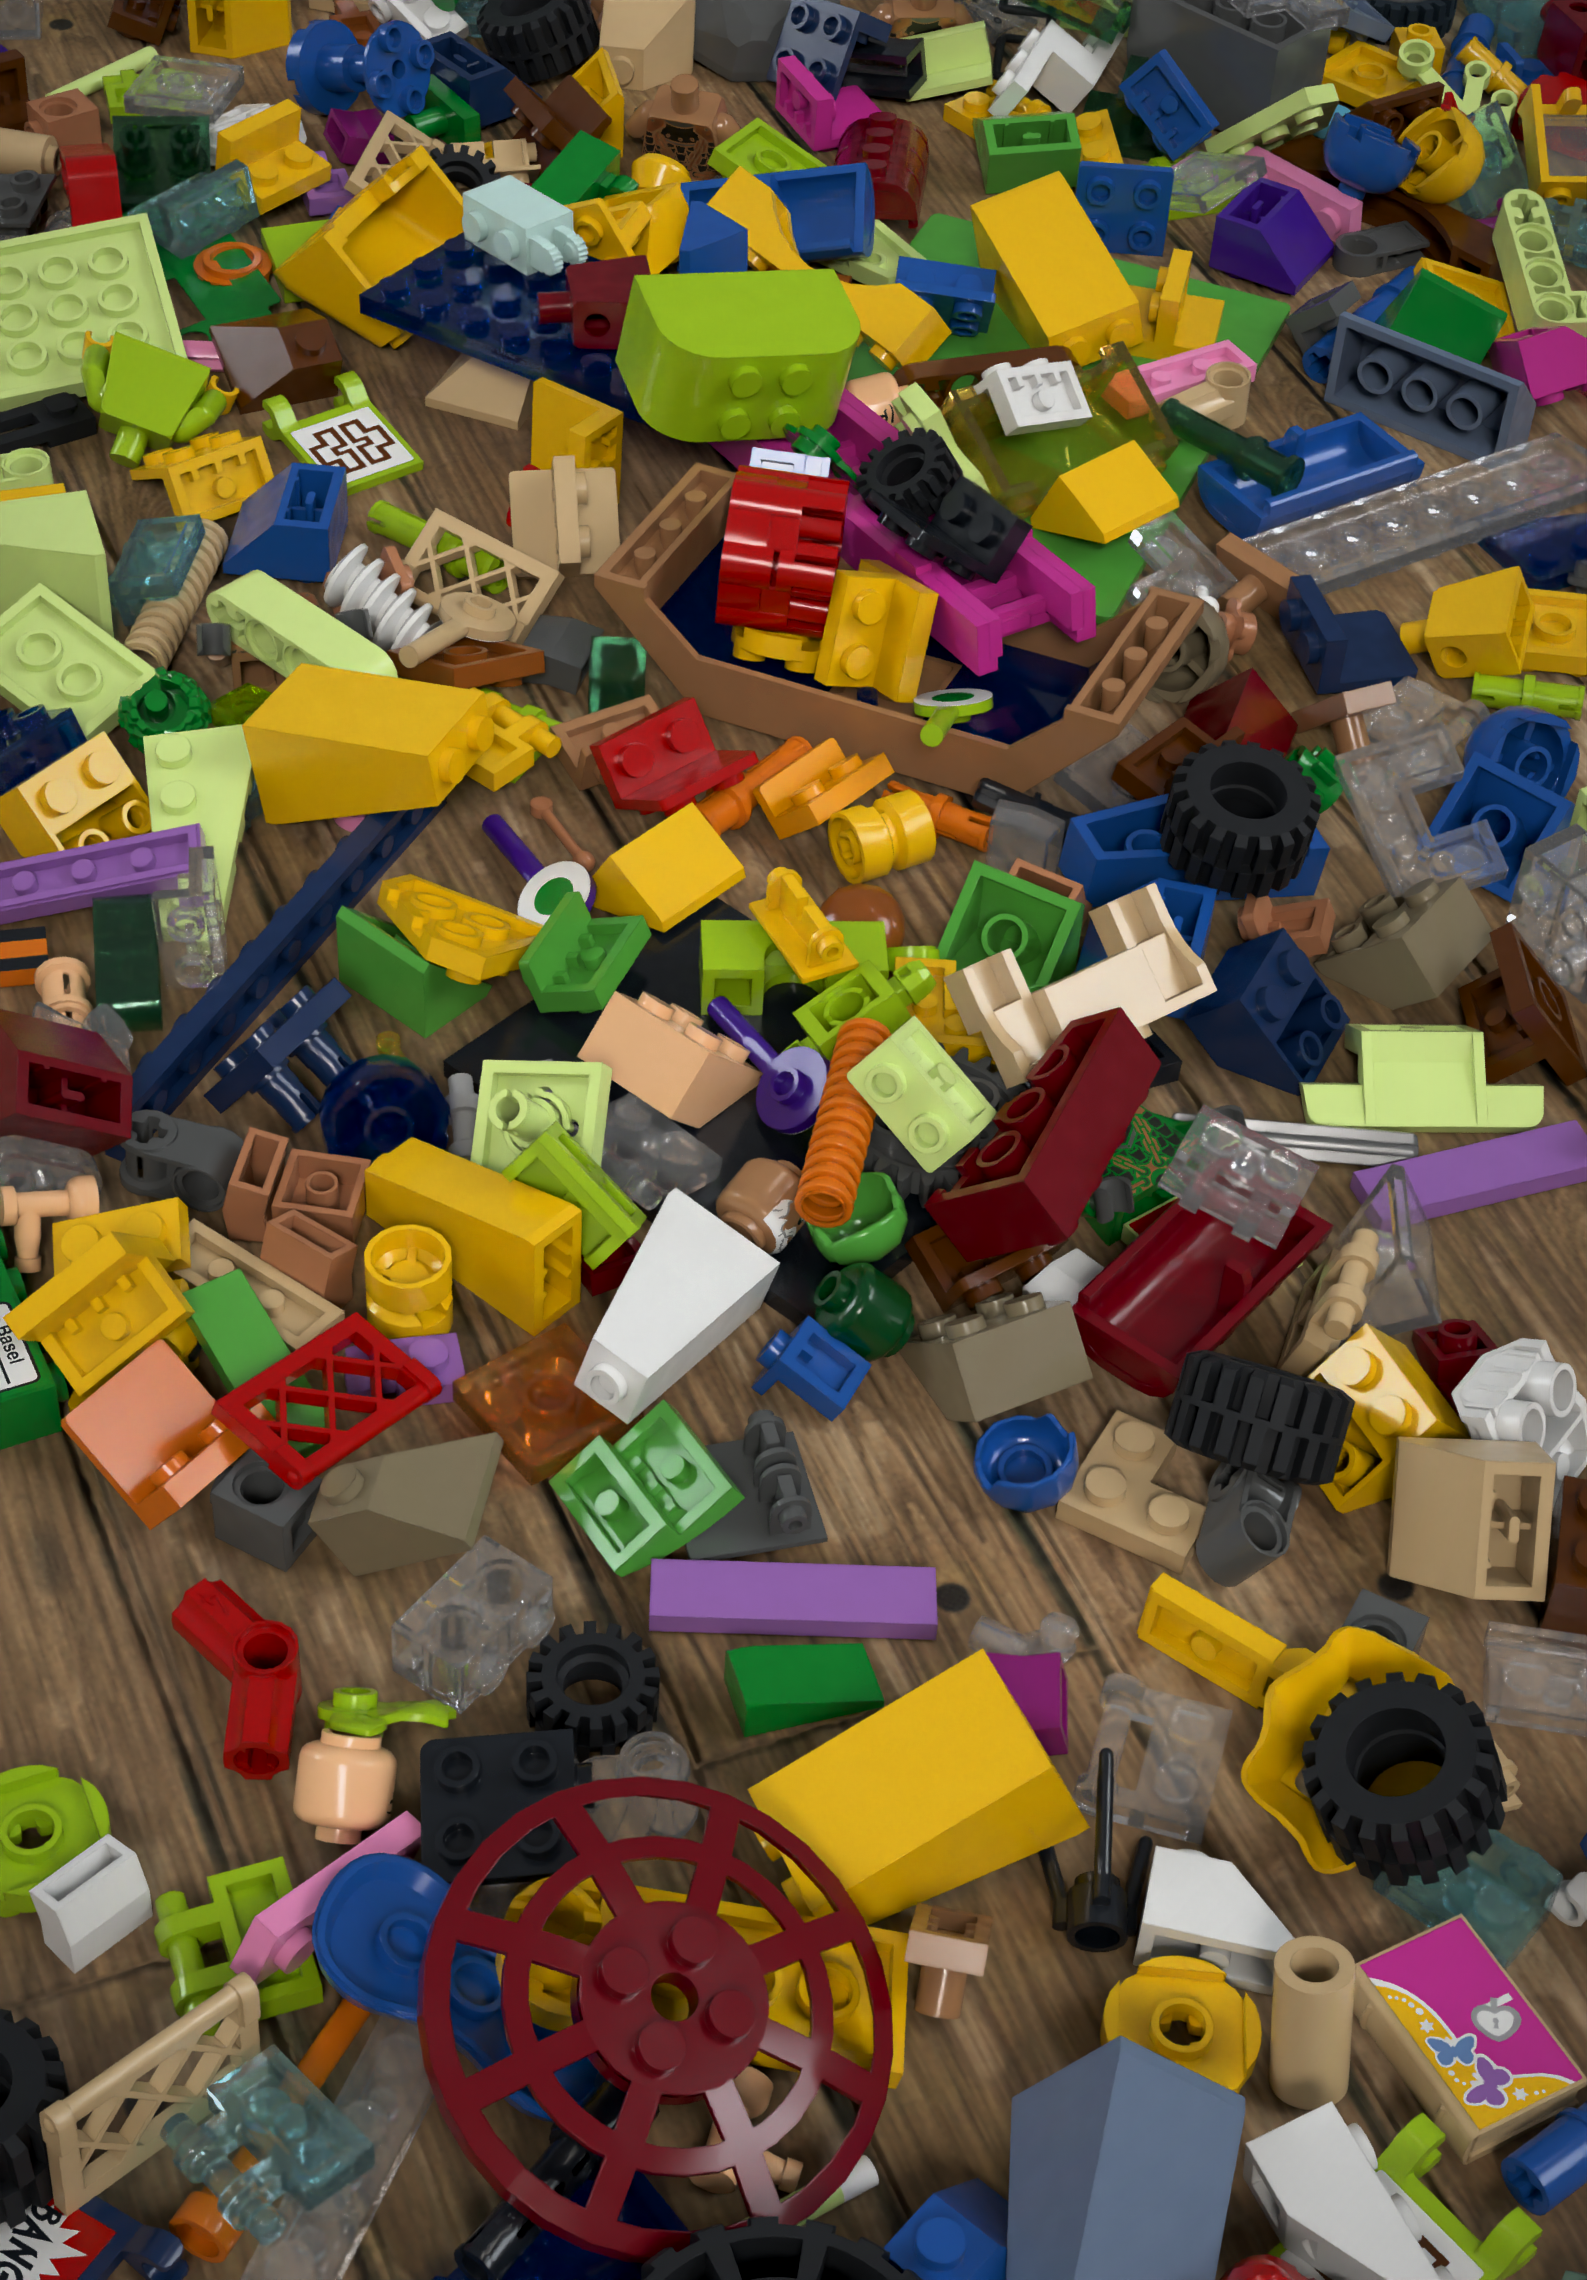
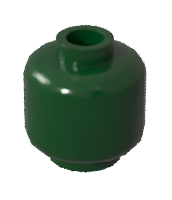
M853 1263L843 1268L840 1272L832 1271L822 1279L815 1291L814 1303L817 1305L814 1314L815 1321L827 1329L833 1338L845 1343L868 1362L895 1355L903 1348L911 1336L915 1324L914 1315L912 1314L911 1295L902 1285L871 1264Z

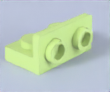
M915 1015L847 1073L848 1081L928 1173L934 1172L971 1142L998 1113Z

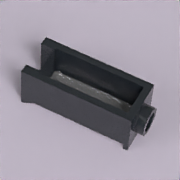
M889 37L887 43L869 38L866 46L856 43L841 87L857 85L866 95L910 100L927 81L924 38L900 39Z

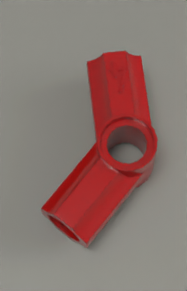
M204 1578L185 1591L181 1603L172 1612L173 1629L232 1683L223 1750L224 1768L236 1771L245 1780H271L275 1774L289 1770L296 1704L299 1702L302 1694L298 1637L292 1628L284 1623L263 1619L221 1579L211 1582Z

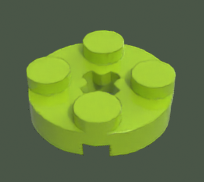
M46 1765L21 1766L0 1773V1917L7 1918L20 1913L37 1912L29 1890L105 1835L110 1834L112 1836L107 1805L93 1784L80 1777L81 1785L73 1779L60 1777L58 1768ZM36 1827L37 1832L41 1836L52 1835L44 1845L37 1848L24 1849L16 1846L22 1842V1831L28 1828Z

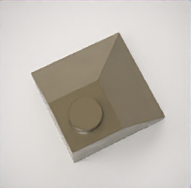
M497 1432L385 1454L329 1468L324 1473L308 1525L354 1577L473 1550L504 1440Z

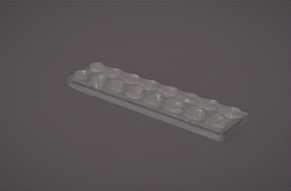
M1554 432L1242 540L1299 576L1311 574L1322 595L1344 587L1357 586L1361 581L1384 573L1396 572L1404 566L1423 559L1436 558L1443 552L1466 544L1478 543L1488 536L1505 530L1520 528L1522 524L1545 516L1557 515L1562 510L1587 502V449Z

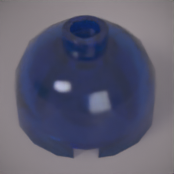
M379 1054L359 1058L341 1069L324 1091L319 1116L323 1143L328 1154L370 1159L371 1163H373L377 1157L391 1152L410 1137H414L442 1150L446 1149L449 1140L446 1131L449 1125V1117L451 1118L450 1106L434 1078L424 1068L406 1057Z

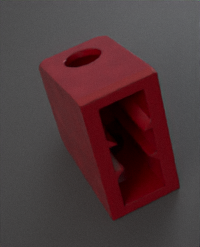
M1550 0L1544 4L1540 11V17L1545 24L1537 48V57L1554 76H1558L1560 72H1566L1587 80V0Z
M646 255L568 266L565 270L566 291L537 293L539 325L569 323L573 346L577 348L618 349L634 275H651Z

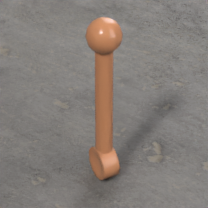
M545 796L533 798L530 801L531 816L543 819L573 857L572 862L579 863L588 872L592 871L596 863L593 854L588 851H582L553 814V801Z

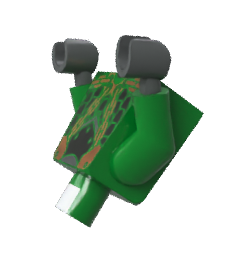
M1140 1105L1126 1130L1125 1140L1115 1150L1102 1175V1183L1092 1193L1080 1217L1086 1219L1108 1247L1121 1239L1123 1224L1186 1191L1199 1179L1207 1151L1213 1149L1218 1155H1226L1234 1149V1138L1243 1139L1249 1134L1242 1109L1235 1105H1225L1210 1111L1205 1119L1179 1121L1150 1112Z

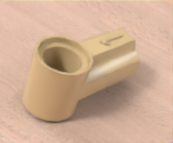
M1218 362L1208 367L1205 382L1155 404L1153 418L1158 424L1160 435L1172 444L1210 426L1220 430L1239 428L1246 420L1251 372L1245 366L1235 362Z

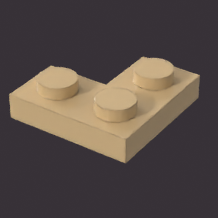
M1116 1410L1079 1467L1072 1489L1058 1501L1055 1518L1182 1575L1196 1551V1541L1200 1536L1206 1507L1156 1485L1174 1457L1177 1447L1164 1434L1165 1430Z

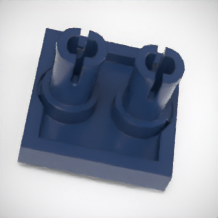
M335 977L316 993L308 985L304 986L285 1005L262 1023L244 1043L240 1044L213 1069L221 1079L203 1096L221 1114L247 1091L252 1095L257 1092L291 1126V1130L295 1134L298 1133L326 1106L319 1102L299 1081V1078L287 1066L289 1060L286 1057L290 1056V1058H293L296 1055L330 1090L329 1093L333 1097L349 1085L363 1069L353 1062L340 1048L335 1039L325 1030L328 1026L325 1021L352 995Z

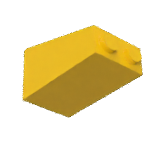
M1060 171L970 205L980 268L997 270L993 292L996 294L995 302L1030 348L1055 345L1065 346L1072 351L1080 366L1083 367L1144 342L1139 301Z
M301 663L242 725L265 821L275 825L439 806L494 742V723L488 714L484 691Z
M983 1648L747 1789L758 1810L771 1816L805 1842L836 1875L863 1916L867 1926L915 1906L917 1902H924L1077 1836L1090 1828L1024 1713ZM754 1832L770 1860L774 1862L782 1857L792 1876L781 1882V1885L789 1902L796 1908L797 1912L801 1915L818 1918L834 1913L823 1893L793 1860Z

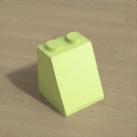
M87 490L0 501V615L40 582L114 638L106 554Z

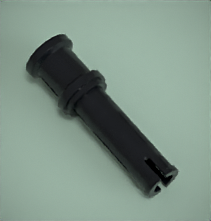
M598 2072L594 2079L595 2089L582 2102L580 2107L602 2124L614 2129L626 2093L615 2087ZM658 2104V2107H657V2110H656V2113H655L653 2122L655 2121V2119H656V2118L658 2117V2115H659V2112H660V2110H659V2104ZM553 2123L549 2135L550 2146L532 2165L529 2171L558 2194L570 2200L587 2180H595L603 2158L585 2149ZM502 2199L469 2238L455 2249V2262L470 2280H502L544 2229L537 2226Z

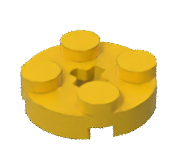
M733 626L731 641L734 643L732 655L738 659L753 662L764 661L766 657L785 660L784 667L787 670L807 674L815 673L822 639Z
M1161 1956L1138 1965L1136 1974L1126 1978L1121 1985L1119 1980L1111 1989L1102 2017L1100 2042L1101 2046L1121 2035L1239 2094L1240 2089L1252 2075L1257 2061L1262 2038L1261 2021L1256 2005L1246 1991L1242 1999L1237 1990L1225 1982L1227 1973L1212 1963L1187 1956ZM1179 2020L1186 2022L1189 2034L1201 2036V2040L1183 2046L1171 2042L1163 2033L1169 2032L1172 2021Z

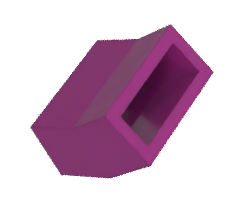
M331 108L323 135L341 163L353 165L358 163L382 116L376 108L354 112ZM390 132L388 136L391 141H394V135ZM384 152L378 153L376 157L378 164L390 163Z
M986 1652L1048 1756L1068 1754V1678L1060 1652L1026 1656Z

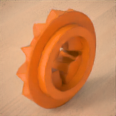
M223 242L201 251L193 262V268L197 277L201 281L205 280L210 282L211 285L230 286L232 285L230 280L244 277L256 269L269 282V275L273 273L272 263L268 254L256 246L243 242ZM243 249L252 263L240 269H223L213 258L227 250Z

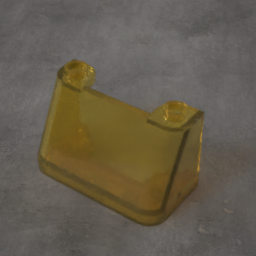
M1123 341L1103 346L1098 352L1102 361L1094 368L1083 371L1080 365L1073 367L1093 416L1081 426L1006 436L993 402H990L986 393L977 395L972 385L950 391L940 407V411L957 447L982 474L991 495L1021 518L1025 519L1035 512L1058 476L1132 440L1136 441L1160 474L1167 468L1166 461L1171 457L1179 443Z

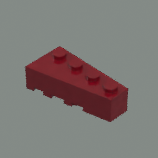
M1121 1007L1070 1021L1027 1075L1026 1079L1032 1088L1022 1092L1012 1101L1006 1102L992 1119L999 1128L997 1133L981 1151L978 1147H970L955 1167L962 1177L950 1192H947L945 1189H936L924 1204L926 1210L967 1262L1045 1244L1048 1246L1058 1245L1067 1240L1076 1231L1079 1217L1092 1193L1102 1183V1175L1115 1150L1125 1140L1126 1130L1138 1107L1148 1097V1089L1162 1065Z

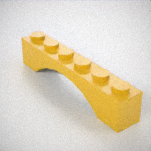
M739 166L707 205L748 229V265L755 271L814 269L808 266L799 255L792 231L791 213L769 186ZM840 281L860 321L861 330L856 347H859L862 342L870 346L871 349L868 353L889 372L895 367L900 369L910 363L928 361L952 333L934 307L901 283L876 286Z

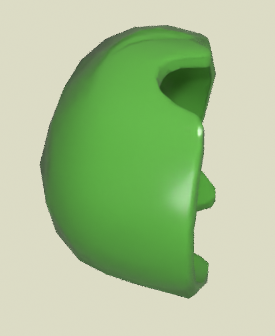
M862 1172L861 1181L857 1189L858 1194L854 1202V1210L850 1220L845 1224L834 1228H821L806 1221L813 1243L819 1252L830 1262L849 1266L853 1263L878 1261L901 1243L908 1224V1215L902 1197L899 1195L892 1179L885 1173Z

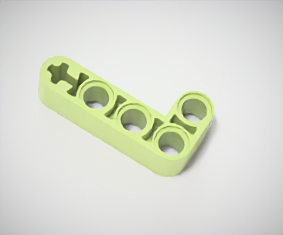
M1528 189L1511 190L1503 198L1492 234V240L1518 331L1530 327L1566 326L1587 338V291H1571L1545 201L1539 194Z
M258 569L252 570L213 591L206 598L207 613L211 622L230 624L231 641L286 678L301 663L398 678L393 661L379 646Z

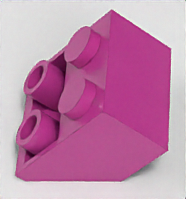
M1566 326L1530 327L1496 338L1488 350L1493 370L1524 382L1537 403L1536 407L1565 399L1563 390L1572 391L1581 388L1582 392L1587 391V338Z

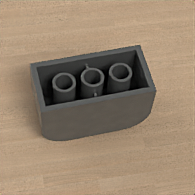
M1132 0L1126 47L1128 64L1133 74L1155 54L1165 48L1220 123L1214 131L1222 132L1304 87L1322 84L1333 20L1289 0Z

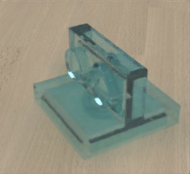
M1498 100L1485 104L1466 116L1481 134L1485 149V161L1478 179L1470 190L1458 198L1464 214L1473 219L1484 218L1496 210V203L1499 198H1504L1511 190L1529 188L1527 172Z

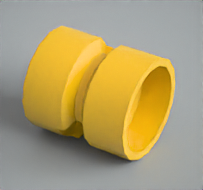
M910 789L876 799L872 807L869 808L860 804L832 813L828 820L827 833L833 859L840 873L852 884L864 883L888 875L892 868L899 871L931 861L935 855L936 835L931 815L924 801L916 792Z
M415 1224L396 1225L380 1231L369 1241L364 1251L367 1321L388 1339L449 1333L453 1325L452 1256L451 1247L448 1242L433 1229Z

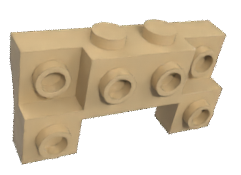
M1155 882L1088 912L1106 951L1107 958L1032 993L1028 988L1011 948L943 977L968 1035L979 1031L982 1032L1006 1089L1028 1081L1026 1079L1027 1075L1072 1020L1121 1007L1145 1039L1153 1035L1149 1023L1217 991L1206 963L1194 953L1177 930Z

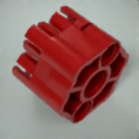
M739 464L732 485L721 555L715 616L716 624L743 628L749 627L757 630L818 639L823 638L835 573L839 568L840 556H838V553H841L850 487L849 480Z

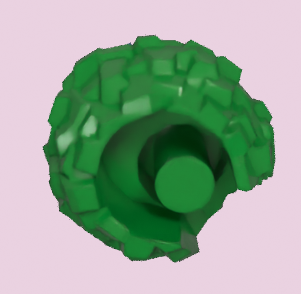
M162 666L155 669V675L149 681L143 683L140 690H136L131 696H120L118 722L121 728H124L129 734L128 742L144 754L143 736L207 729L209 724L212 723L211 703L202 689L197 687L198 683L192 677L177 671H167Z

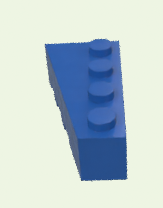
M1169 793L1070 818L1058 867L1065 878L1084 886L1086 900L1093 905L1092 907L1105 905L1158 877L1192 884L1184 878L1186 873L1184 870H1175L1168 862L1170 853L1163 852L1160 839L1162 834L1159 833V828ZM1315 828L1304 863L1296 879H1290L1288 886L1279 892L1270 889L1269 898L1311 896L1315 894L1330 851V847L1317 828ZM1200 882L1197 883V884H1195V885L1207 887L1206 885H1204V884H1202V883H1200ZM1220 891L1219 895H1216L1215 901L1242 898H1231L1230 893Z

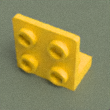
M544 377L537 379L533 382L531 464L541 470H551L553 456L575 455V468L612 467L616 472L617 503L619 504L624 412Z
M239 429L219 434V431L207 433L188 440L189 446L174 450L173 447H168L147 453L142 456L145 465L129 470L132 480L163 479L179 530H182L184 525L193 519L203 518L214 521L240 512L242 502L274 478L262 437H241Z

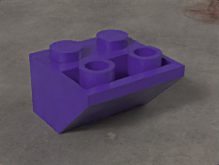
M1256 175L1216 216L1209 267L1224 271L1228 276L1235 279H1247L1262 284L1275 293L1295 296L1333 255L1335 246L1299 189Z

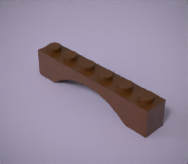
M1312 135L1292 139L1271 150V153L1336 188H1338L1341 182L1331 175L1326 167L1323 150L1324 141ZM1399 188L1381 195L1366 192L1364 199L1360 200L1363 202L1361 222L1378 227L1408 221L1430 242L1429 247L1419 249L1426 258L1504 282L1492 240L1493 228L1446 204H1428L1409 197Z

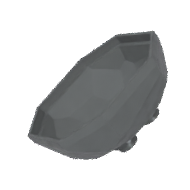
M696 0L694 60L731 82H772L766 76L792 0ZM827 0L836 4H840V0Z

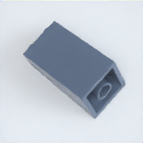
M1121 2035L1012 2097L1006 2280H1215L1245 2117V2097Z

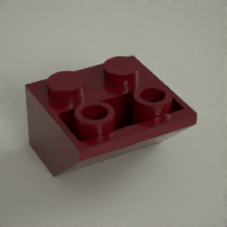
M0 1009V1140L90 1158L131 1139L133 1076L98 1032Z

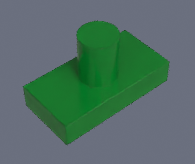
M430 74L424 109L418 114L407 115L404 121L430 138L438 136L446 144L481 141L480 114L434 74Z

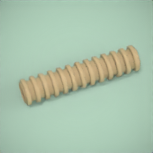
M203 518L190 520L184 525L161 573L157 577L156 583L153 585L130 633L126 637L123 645L154 669L162 666L166 670L168 669L228 549V536L222 527L209 519Z

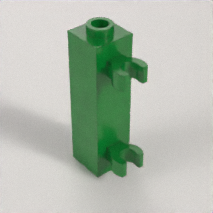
M580 130L531 187L556 202L567 205L634 191L638 189L639 184L629 176L620 175V150ZM485 251V272L502 284H508L526 293L537 279L543 275L552 286L564 290L555 274L549 276L545 272L538 271L526 276Z

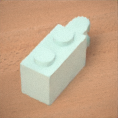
M508 175L462 193V227L464 238L526 276L538 271L545 272L546 275L551 276L561 272L564 262L574 265L584 263L588 259L587 254L589 253L587 252L586 242H584L583 237H580L579 234L576 235L574 232L573 211L513 176Z

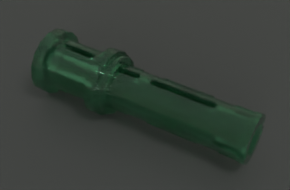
M1176 398L1168 399L1161 407L1158 414L1168 419L1157 418L1156 424L1159 429L1166 430L1231 465L1238 479L1244 482L1253 480L1270 489L1272 496L1297 489L1305 470L1303 458L1297 455L1288 457L1269 447L1268 440L1261 436L1246 438L1184 405Z

